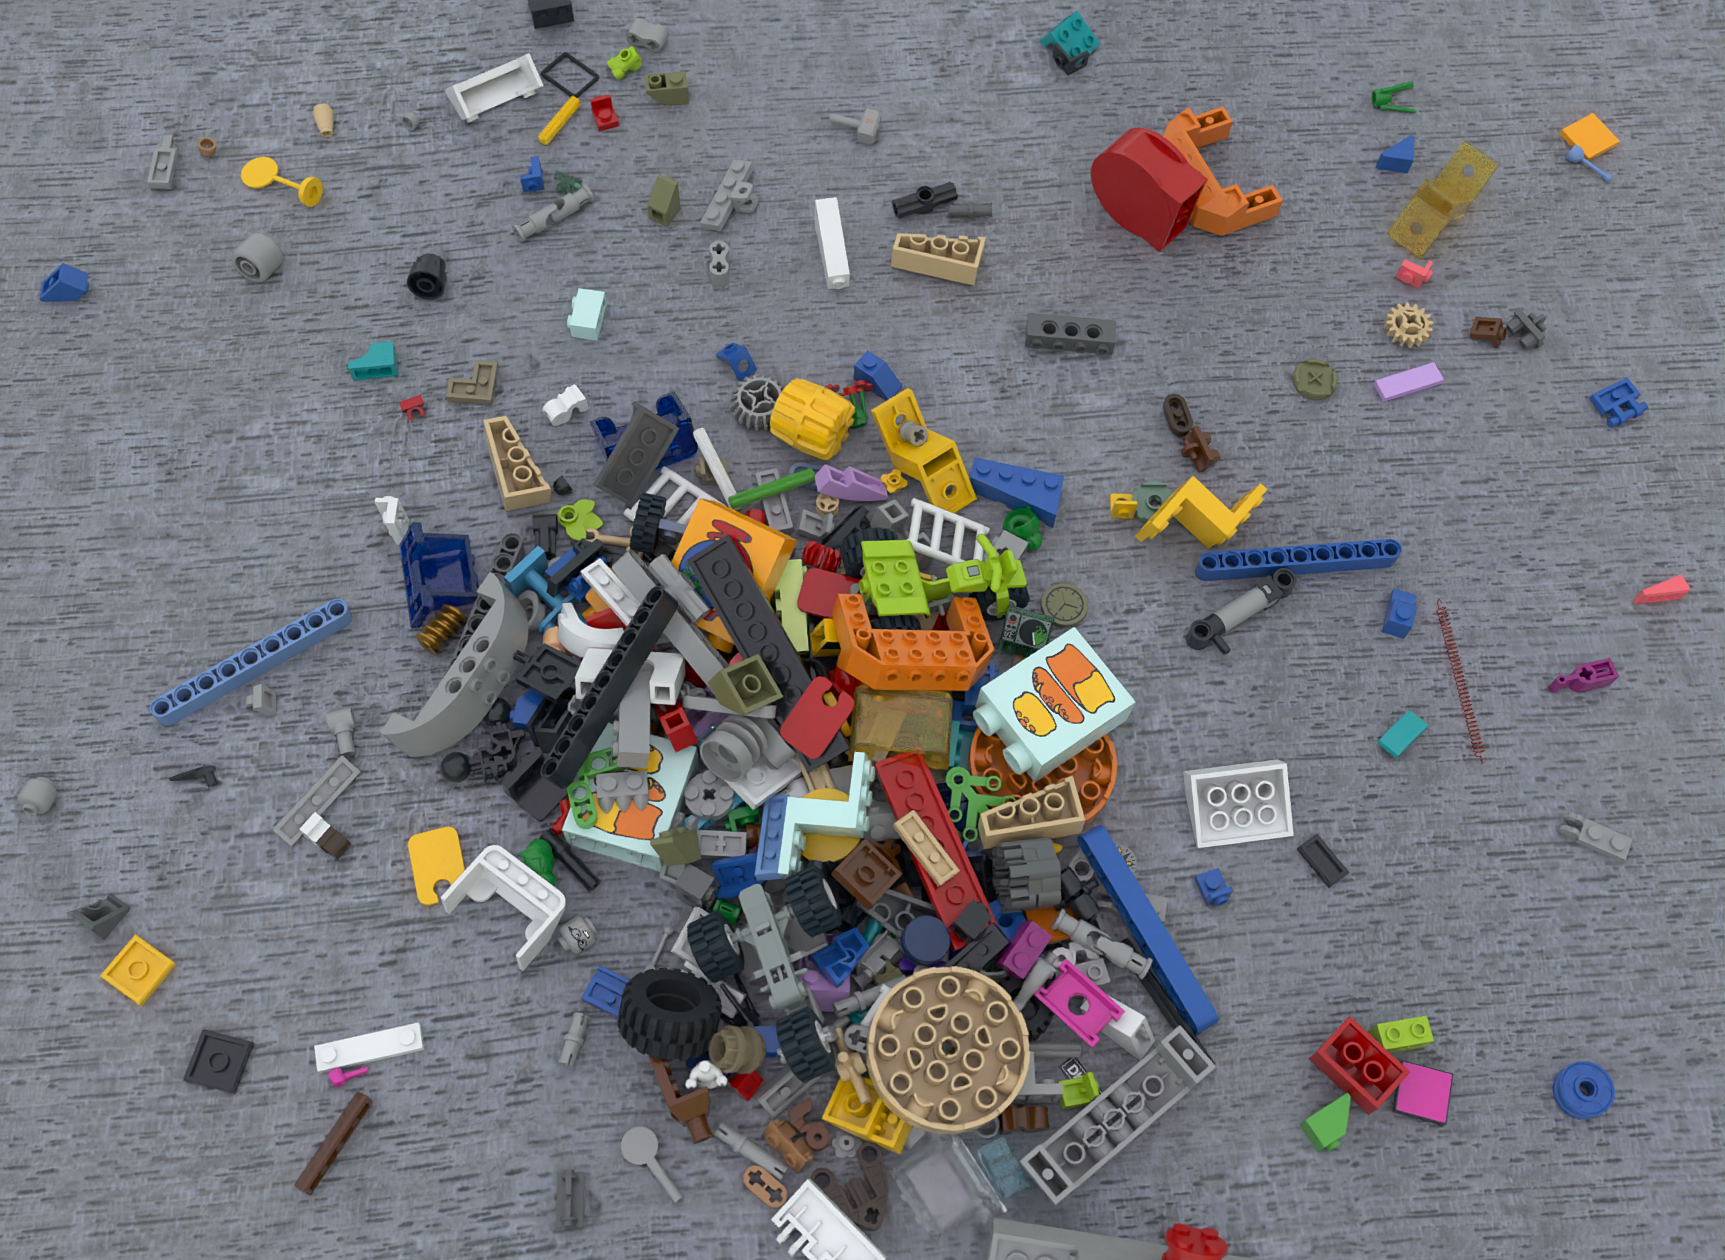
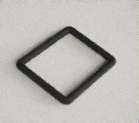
M567 52L562 53L541 71V76L570 97L574 96L576 98L599 80V75ZM565 56L595 77L576 94H573L545 74Z

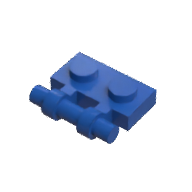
M1628 377L1592 394L1589 398L1602 416L1607 413L1612 415L1607 420L1609 427L1620 426L1626 423L1627 419L1631 417L1636 418L1648 409L1646 402L1639 404L1635 400L1640 396V392ZM1626 405L1628 410L1623 412L1620 407Z

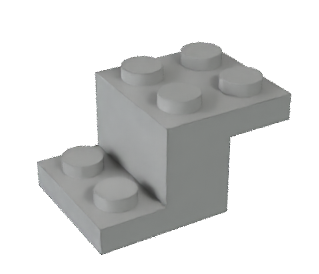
M1030 1052L1026 1078L1018 1095L1011 1104H1056L1063 1095L1062 1083H1055L1053 1079L1039 1080V1084H1036L1034 1052Z

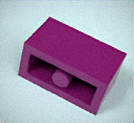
M1023 921L1010 939L1011 944L1001 952L994 963L1014 979H1024L1053 936L1035 922Z

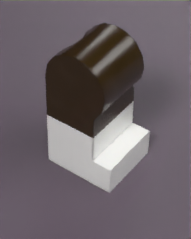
M316 812L300 828V831L308 840L337 860L352 845Z

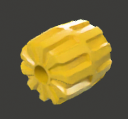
M795 378L785 386L774 405L770 418V431L776 438L801 452L822 460H830L841 450V443L845 442L849 436L848 429L854 422V419L851 417L855 412V407L850 401L826 387Z

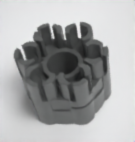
M1050 837L1000 842L998 847H993L992 855L997 856V858L992 859L993 867L997 869L993 870V877L1000 878H992L993 888L998 895L999 905H1004V907H1001L1003 914L1053 908V906L1060 904L1061 867Z

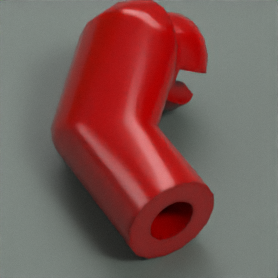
M569 799L559 802L562 815L552 825V829L557 835L563 834L562 829L571 807Z

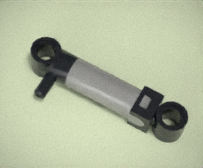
M1287 568L1278 569L1272 579L1268 575L1257 582L1254 588L1204 619L1194 621L1186 636L1188 646L1194 650H1202L1213 641L1223 655L1228 654L1231 649L1222 639L1221 635L1262 609L1266 611L1277 604L1280 599L1288 597L1296 584L1294 572ZM1278 581L1285 583L1286 586L1281 585ZM1199 632L1204 637H1198L1195 633Z

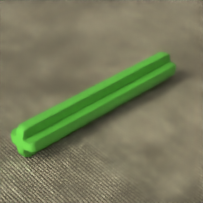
M808 468L729 496V505L732 509H737L815 481V473L812 468Z

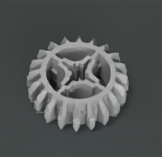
M764 373L758 378L753 374L752 379L745 376L744 382L738 381L737 387H733L730 410L733 412V417L735 420L739 419L740 426L746 424L748 430L753 426L756 431L760 427L767 431L776 403L773 401V398L769 397V394L777 400L785 385L781 386L780 379L774 381L772 375L769 378H765ZM742 403L747 404L752 410L749 411Z

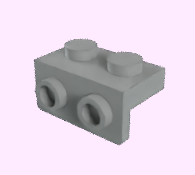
M872 801L871 806H867L866 816H869L868 831H864L863 838H861L862 841L868 839L877 842L901 838L892 826L896 819L888 801Z

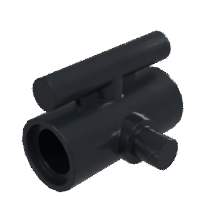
M1069 865L1061 870V902L1053 906L1056 912L1063 908H1071L1078 920L1086 921L1100 910L1090 895L1092 890L1099 886L1098 881L1095 877H1092L1088 881L1083 880L1081 882Z

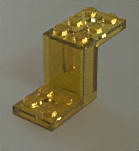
M1463 141L1440 175L1423 181L1387 232V235L1418 257L1423 258L1448 222L1463 217L1500 164L1469 142ZM1466 165L1474 167V174L1471 177L1464 175ZM1415 222H1420L1423 226L1420 234H1416L1412 230Z

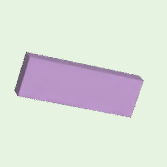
M1433 362L1375 380L1373 385L1382 401L1386 402L1440 385L1444 379Z

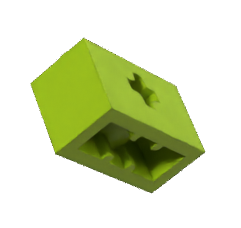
M1427 1016L1381 1023L1369 1030V1034L1390 1054L1425 1048L1434 1042Z

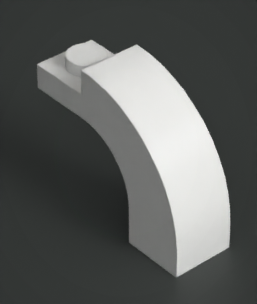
M562 603L561 613L558 614L559 628L557 638L568 651L584 658L588 648L614 649L624 632L623 628L597 629L590 627L579 619L572 603Z

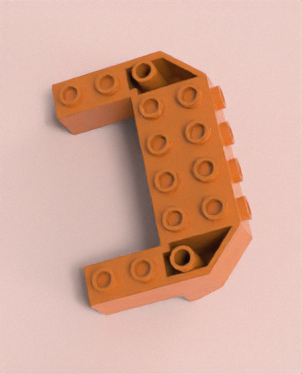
M1222 106L1194 116L1190 108H1187L1168 122L1163 137L1175 145L1188 163L1208 179L1190 218L1192 226L1223 236L1276 217L1283 200L1273 185L1247 194L1242 193L1238 184L1222 189L1197 148L1228 138L1233 121L1225 108Z
M838 594L832 611V619L841 647L837 667L851 674L872 689L968 691L985 673L994 651L976 598L953 597L946 616L950 631L872 629L862 594Z

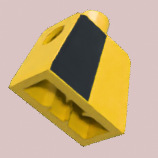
M823 619L809 634L812 657L840 655L841 647L833 619Z

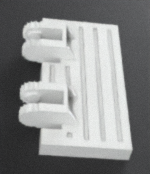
M808 1179L771 1219L779 1228L787 1220L790 1221V1224L776 1238L779 1244L785 1242L795 1228L802 1233V1236L791 1245L788 1251L791 1256L796 1254L809 1241L802 1250L809 1260L887 1259L881 1250L811 1179Z

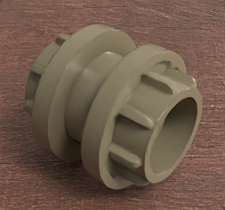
M723 1026L718 1033L713 1035L709 1044L710 1059L723 1073H752L757 1066L762 1064L766 1054L764 1038L759 1035L755 1028L749 1026Z

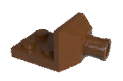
M864 839L831 873L868 910L902 875L898 861L895 859L901 853V847L897 844L893 849H890L896 842L893 839H886L882 845L878 842Z
M648 1054L671 1117L683 1127L687 1126L689 1128L694 1144L704 1142L713 1137L707 1122L711 1106V1098L707 1086L681 1097L675 1079L670 1081L668 1078L673 1075L668 1061H665L664 1058H651V1055Z

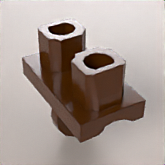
M1193 426L1192 431L1183 438L1185 447L1182 448L1181 455L1186 458L1190 457L1199 473L1204 472L1210 465L1216 464L1220 459V454L1218 450H1210L1208 446L1211 443L1209 432H1201L1199 426Z

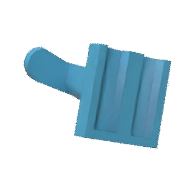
M537 546L504 576L506 587L517 598L524 591H534L553 610L538 627V631L544 634L547 629L556 626L555 623L558 620V614L561 613L562 603H572V605H575L579 602L582 604L587 599L584 597L580 601L572 594L565 599L560 594L553 598L546 593L548 582L543 576L545 575V570L548 569L545 551ZM576 611L579 619L587 625L586 620Z

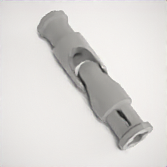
M584 184L581 186V189L574 193L562 196L528 216L524 222L513 225L512 229L520 242H524L525 238L532 234L544 231L563 218L578 211L580 206L594 201L593 193Z
M1064 909L1060 910L1052 924L1051 929H1058L1070 936L1072 941L1098 955H1103L1104 953L1113 964L1122 969L1125 967L1138 974V978L1141 980L1147 974L1153 961L1151 958L1146 959L1135 953L1133 948L1125 943L1112 942V938L1108 934L1082 919L1077 920L1065 913ZM1090 931L1100 934L1094 942V947H1091L1087 942V934Z

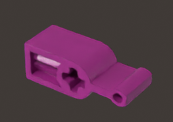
M1611 658L1581 664L1569 676L1559 675L1548 688L1552 693L1568 687L1574 692L1581 693L1610 686L1619 676Z

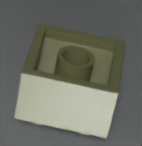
M759 654L720 670L707 682L719 704L742 716L783 697Z

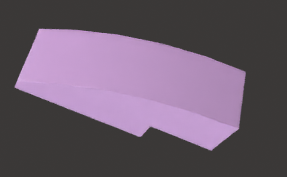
M825 464L814 476L818 492L831 497L854 501H879L888 498L885 483L850 466L844 471H840Z

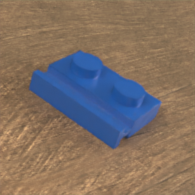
M599 965L595 976L591 979L581 999L618 1018L623 989L629 979Z

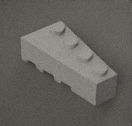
M639 672L613 714L617 715V720L613 722V735L617 736V741H613L612 756H617V767L647 768L650 754L649 682L651 672Z

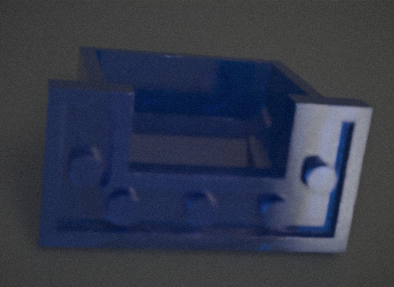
M412 522L399 544L410 627L420 628L431 611L441 610L443 604L458 607L475 603L478 597L476 592L478 576L474 572L475 556L471 553L469 535L423 533L422 523Z

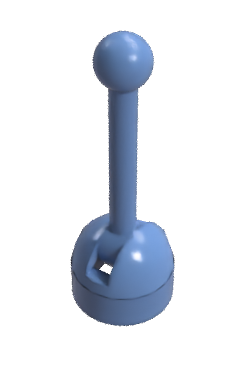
M1577 144L1566 155L1565 158L1573 163L1583 162L1603 176L1606 182L1612 180L1610 173L1606 174L1584 158V151Z

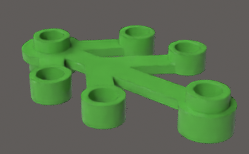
M960 766L951 768L946 774V783L952 789L948 813L950 815L952 810L959 812L958 818H951L952 822H958L962 818V812L959 809L962 792L969 800L966 827L962 832L964 839L969 842L975 841L978 837L976 830L977 812L981 814L988 811L989 809L986 805L1000 806L1005 804L1007 798L1017 801L1012 795L1002 797L976 794L971 786H987L991 791L998 790L1001 787V780L995 775L989 777L973 776ZM956 775L963 776L962 783L956 784L954 777ZM993 778L998 780V785L995 788L989 786V781ZM967 830H974L975 835L973 838L966 837L965 833Z

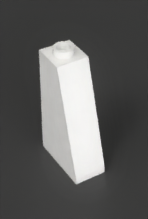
M837 197L815 200V229L828 289L849 287L850 273Z

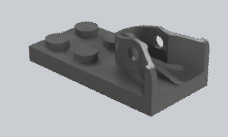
M635 401L631 404L633 405V417L593 483L595 487L631 507L634 506L679 430L674 424Z

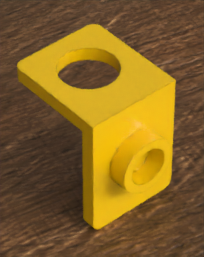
M1112 493L1110 495V518H1134L1138 502L1132 501V494Z

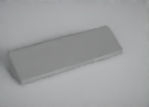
M834 1041L832 1043L835 1046L837 1053L839 1054L840 1051L838 1049L836 1042ZM787 1064L758 1089L753 1097L768 1115L774 1119L821 1076L803 1083L793 1074Z

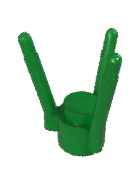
M1410 81L1373 90V106H1379L1380 110L1416 113V109L1388 105L1392 101V93L1413 88L1414 82Z

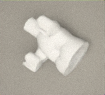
M709 1060L699 1062L692 1069L689 1079L686 1081V1088L688 1090L690 1088L695 1089L696 1087L701 1089L706 1086L708 1089H712L717 1085H727V1078L723 1076L721 1069Z

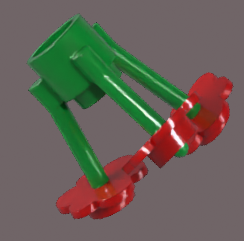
M864 380L856 381L854 385L848 384L847 387L843 388L844 392L838 394L840 396L849 395L851 403L855 407V412L851 417L854 419L853 425L850 426L851 429L862 427L868 423L867 419L869 417L866 412L864 392L872 391L873 384H867V381ZM839 384L824 386L835 393L840 389ZM856 392L859 393L861 408L858 407L856 403V399L854 396V393Z

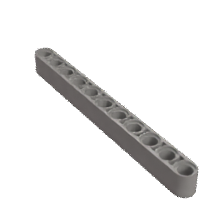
M628 550L612 565L614 573L640 604L650 589L655 586L664 588L648 570V566L632 550ZM678 605L676 612L663 632L710 688L707 682L720 670L729 667V664ZM744 716L754 722L763 732L767 740V750L764 755L775 767L780 768L796 754L793 746L781 737V727L773 718Z

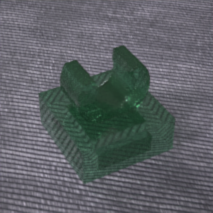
M559 171L555 173L554 179L559 181L556 185V192L561 193L565 186L567 187L566 194L574 193L573 187L580 189L582 180Z

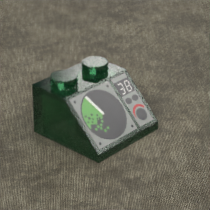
M1009 605L997 649L1002 650L1007 655L1020 654L1024 657H1029L1048 644L1055 617Z

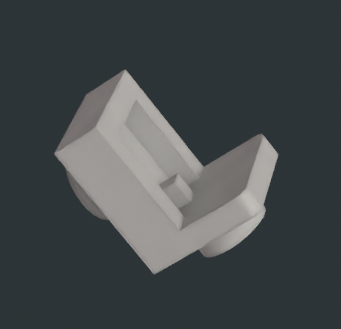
M803 509L799 512L795 532L820 542L833 531V514L828 513L823 517Z

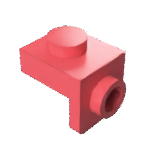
M1405 259L1395 278L1419 289L1422 282L1427 283L1433 271L1430 270L1433 262L1429 260L1426 267L1423 268Z

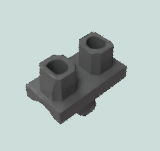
M1519 308L1514 312V317L1506 324V329L1512 335L1520 330L1525 333L1519 339V343L1524 350L1534 346L1539 348L1544 344L1542 341L1545 336L1541 332L1547 329L1543 324L1546 317L1544 314L1536 317L1533 312L1526 316Z

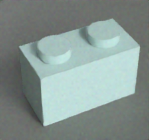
M578 289L577 297L574 296L572 299L573 313L567 319V328H570L572 337L598 341L607 305L605 292Z

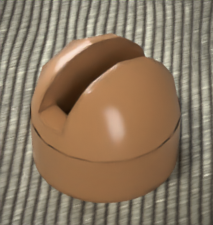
M208 137L201 138L198 141L200 153L204 156H213L216 151V142Z

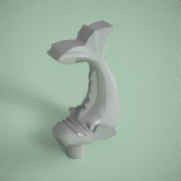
M1049 951L1044 959L1038 957L1028 972L1022 988L1013 1002L1019 1012L1026 1008L1027 1001L1046 980L1051 979L1054 975L1055 967L1053 964L1058 956L1052 951Z

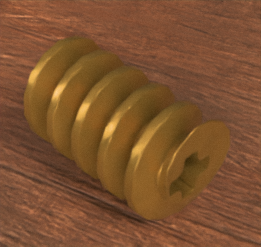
M443 604L441 611L435 613L436 619L431 618L428 621L430 626L424 625L422 628L423 633L418 632L416 634L419 644L434 656H437L434 651L435 648L441 651L444 650L441 642L450 643L447 637L448 634L453 637L456 636L453 630L454 627L460 630L463 628L460 620L466 623L468 621V618L452 605Z

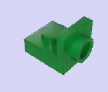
M750 806L730 810L728 820H724L726 831L737 832V826L746 828V824L754 825L755 822H759L758 809L753 810Z

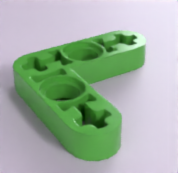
M612 747L590 753L577 773L579 781L574 782L573 780L572 784L567 787L574 820L577 826L582 829L594 827L598 820L588 780L596 778V774L616 773L631 768L617 767V756H612L614 765L610 766L608 756H612ZM597 758H601L606 762L605 766L600 770L594 769L591 765ZM584 788L587 790V794L582 799H576L573 797L574 790ZM584 805L586 806L587 813L591 815L589 816V821L586 822L581 818L583 814L580 806Z

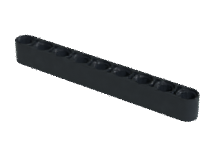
M661 586L653 587L645 596L541 767V776L560 789L567 788L573 782L678 608V600Z

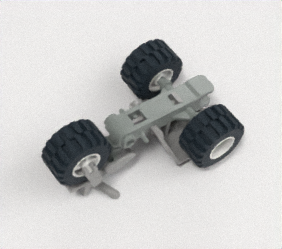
M815 865L785 879V890L790 904L781 908L772 901L771 895L765 892L760 884H754L739 893V899L748 923L742 928H737L736 932L727 918L719 911L710 913L687 925V937L692 954L702 973L712 983L719 982L742 970L746 983L766 975L768 985L762 987L760 991L763 993L771 990L772 995L768 996L772 1008L775 1011L785 1009L787 1016L776 1022V1034L780 1045L777 1053L781 1055V1062L783 1064L787 1063L793 1074L803 1083L834 1070L835 1066L839 1065L838 1053L832 1042L839 1039L836 1028L843 1029L850 1020L845 1015L837 1019L830 1027H824V1017L810 987H806L803 980L799 981L798 976L807 973L808 969L803 968L795 971L791 964L828 946L824 932L842 923V914L834 891L824 873ZM775 970H777V972H778V975H777V974H776V973H775V974H773V972H772V971H775Z

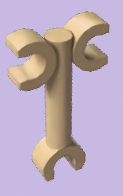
M633 526L630 528V537H631V535H632L631 532H632ZM594 528L587 529L588 536L595 537L592 540L586 539L587 541L593 542L595 539H598L603 544L627 547L626 551L631 550L629 547L630 538L600 535ZM632 550L638 552V556L643 560V552Z

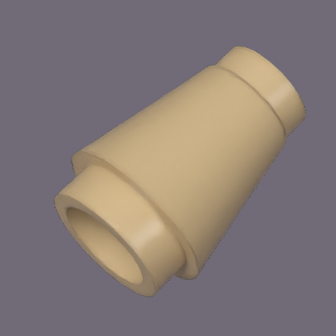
M318 104L314 107L312 115L322 137H331L333 135L334 111L328 104Z

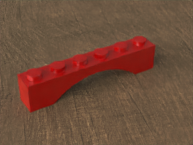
M678 698L675 705L653 704L676 753L698 742Z

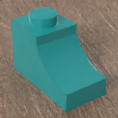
M381 341L370 344V349L365 355L356 360L348 361V369L353 381L398 376V360L394 343Z

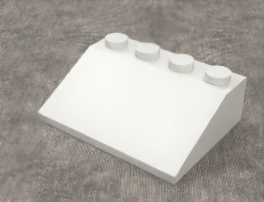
M1277 759L1183 771L1185 795L1197 848L1294 836L1287 763Z

